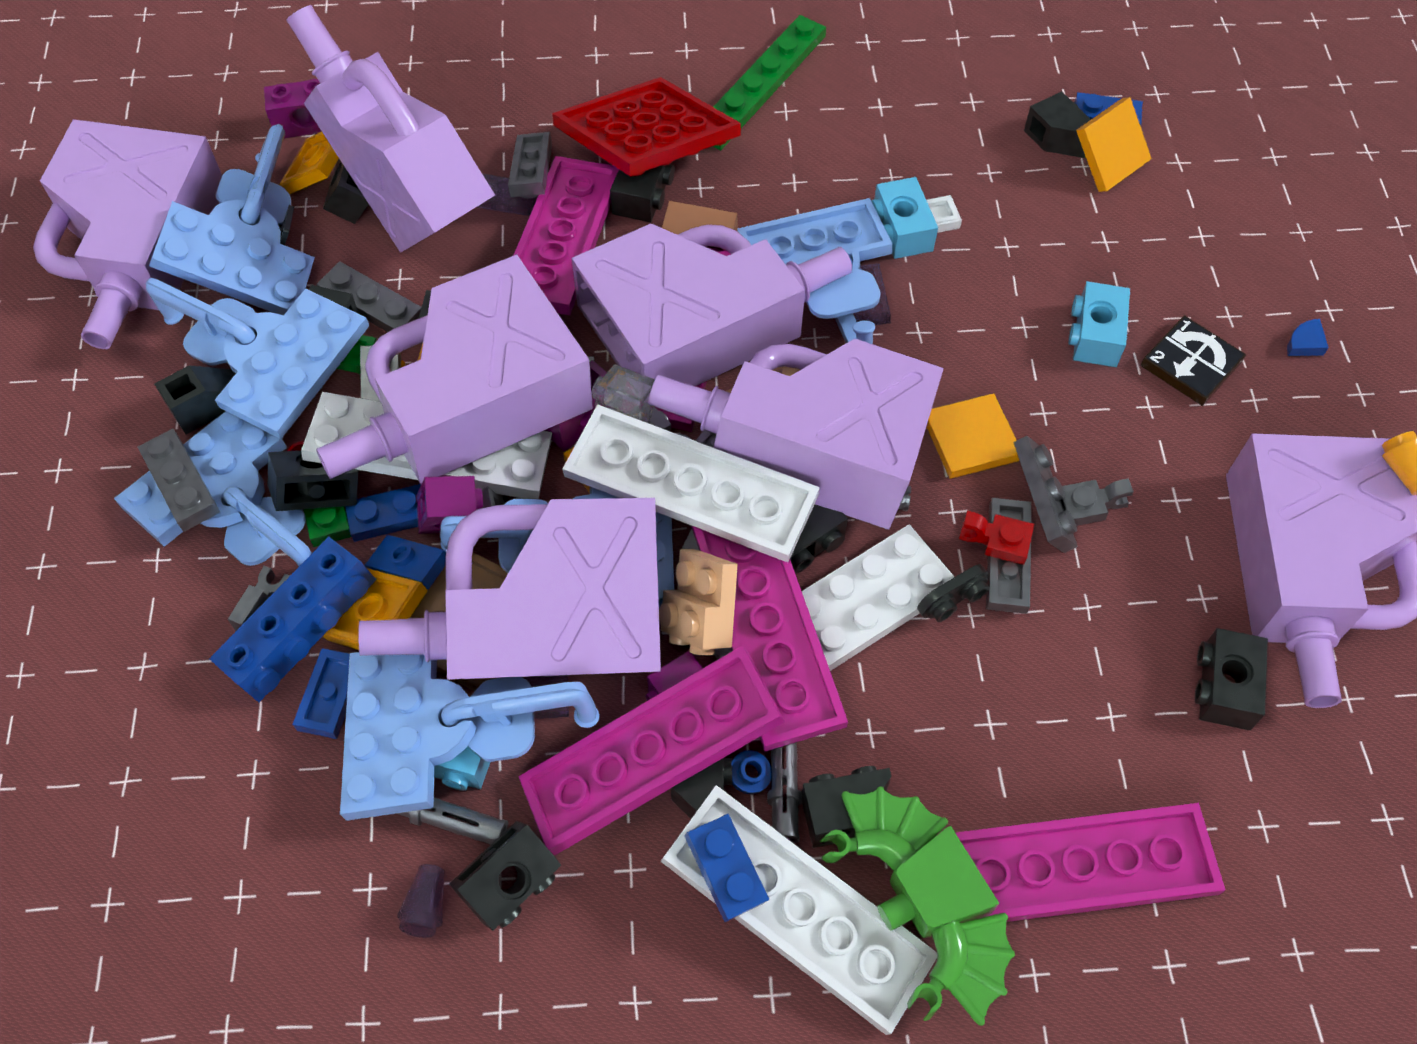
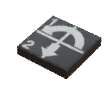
M1184 315L1144 357L1141 366L1201 406H1204L1243 362L1247 354Z

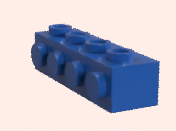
M328 537L209 660L256 701L260 702L269 692L277 687L280 680L298 661L308 654L309 650L319 639L337 624L339 618L358 599L364 596L376 579L359 559Z

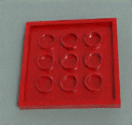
M662 77L552 113L553 126L628 176L642 175L649 169L669 165L676 159L687 155H696L703 149L714 145H723L728 140L741 136L740 122Z

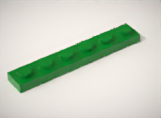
M799 15L713 107L740 122L742 128L826 37V26ZM730 140L723 145H714L713 147L721 151Z

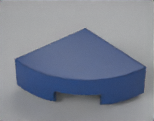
M1320 319L1306 321L1296 328L1287 345L1288 356H1322L1326 353L1329 347Z

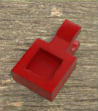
M967 511L959 540L986 544L984 555L1024 565L1028 556L1035 524L995 514L992 523H988L984 516Z

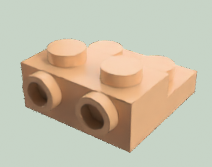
M680 549L679 563L676 567L678 589L663 590V603L659 609L661 631L669 634V643L690 645V653L696 655L715 654V649L731 648L737 563L696 549Z

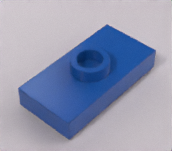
M386 535L366 562L365 567L419 581L429 590L446 565V552L436 547Z

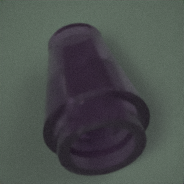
M430 864L419 866L418 872L397 914L400 920L399 929L405 934L421 938L432 937L435 935L436 929L443 924L445 871L441 867Z

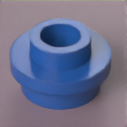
M747 750L740 752L733 758L732 785L738 791L750 795L757 794L769 785L772 778V769L764 755L756 751ZM745 765H753L758 771V776L756 778L749 777L745 772Z

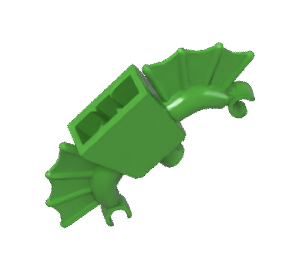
M881 786L871 793L862 795L844 791L841 796L854 827L855 838H849L841 830L830 831L820 842L831 841L835 843L838 847V852H828L822 856V860L826 863H836L848 852L856 851L857 855L879 857L894 871L890 878V884L896 896L877 906L887 928L893 931L912 920L923 938L933 936L938 957L934 968L929 974L931 980L928 984H920L914 990L907 1002L908 1009H910L917 998H923L930 1005V1011L923 1020H930L941 1006L942 996L940 992L942 989H945L953 994L976 1024L984 1025L989 1005L999 996L1007 994L1004 983L1005 969L1011 958L1015 956V952L1012 950L1006 936L1008 915L1006 913L991 915L1000 903L953 828L949 826L940 832L947 826V818H942L929 812L917 796L896 797L886 792Z

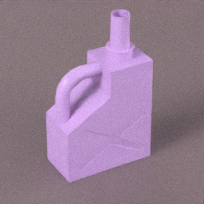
M311 5L301 8L286 19L315 66L312 75H315L320 82L306 99L304 105L400 253L495 196L447 116L403 92L378 52L365 59L353 61L349 51L342 52Z
M72 120L40 179L53 204L37 232L33 249L37 262L48 273L62 278L89 281L93 286L98 299L81 333L82 339L87 344L99 349H109L128 311L136 310L138 307L158 310L146 290V282L149 278L160 280L180 290L184 279L152 268L149 264L172 201L206 215H210L214 207L219 204L216 192L222 174L206 136ZM66 228L82 240L74 255L75 258L66 257L57 252L58 243Z
M648 224L571 258L577 305L642 403L649 400L657 375L697 386L742 365L744 361L752 360L757 352L771 345L786 344L801 337L804 302L809 300L810 293L852 272L851 260L842 247H837L798 265L793 261L785 264L766 239L751 245L739 232L723 225H703L691 228L677 235L656 225ZM707 247H719L727 250L731 255L725 256Z
M516 254L433 287L431 289L428 315L394 328L379 337L368 352L365 369L369 382L382 403L384 414L375 418L370 417L369 426L319 447L316 451L329 479L380 458L386 457L391 462L393 458L404 454L420 484H422L424 477H439L592 410L589 358ZM423 343L421 360L391 372L390 363L395 355Z
M855 338L829 354L803 346L779 344L771 345L757 352L750 362L744 361L731 393L719 389L718 386H715L711 392L657 375L650 392L648 404L701 423V431L706 430L716 434L713 448L820 487L815 505L843 512L847 516L889 530L909 485L944 368ZM791 367L797 368L800 371L787 376L773 371V369Z
M1251 434L1226 474L1251 632L1254 636L1268 638V642L1286 643V648L1295 653L1306 706L1311 708L1332 707L1342 701L1333 648L1338 645L1340 639L1350 629L1387 630L1401 628L1417 618V495L1410 493L1409 489L1406 488L1383 459L1382 455L1385 452L1381 445L1389 439ZM1394 564L1399 584V597L1397 601L1386 605H1368L1363 581Z
M655 498L551 499L548 504L495 505L477 509L462 519L449 537L446 552V612H429L425 610L424 618L359 621L360 656L425 655L426 662L447 659V680L661 672ZM533 530L500 588L472 589V553L479 538L486 533L494 531Z

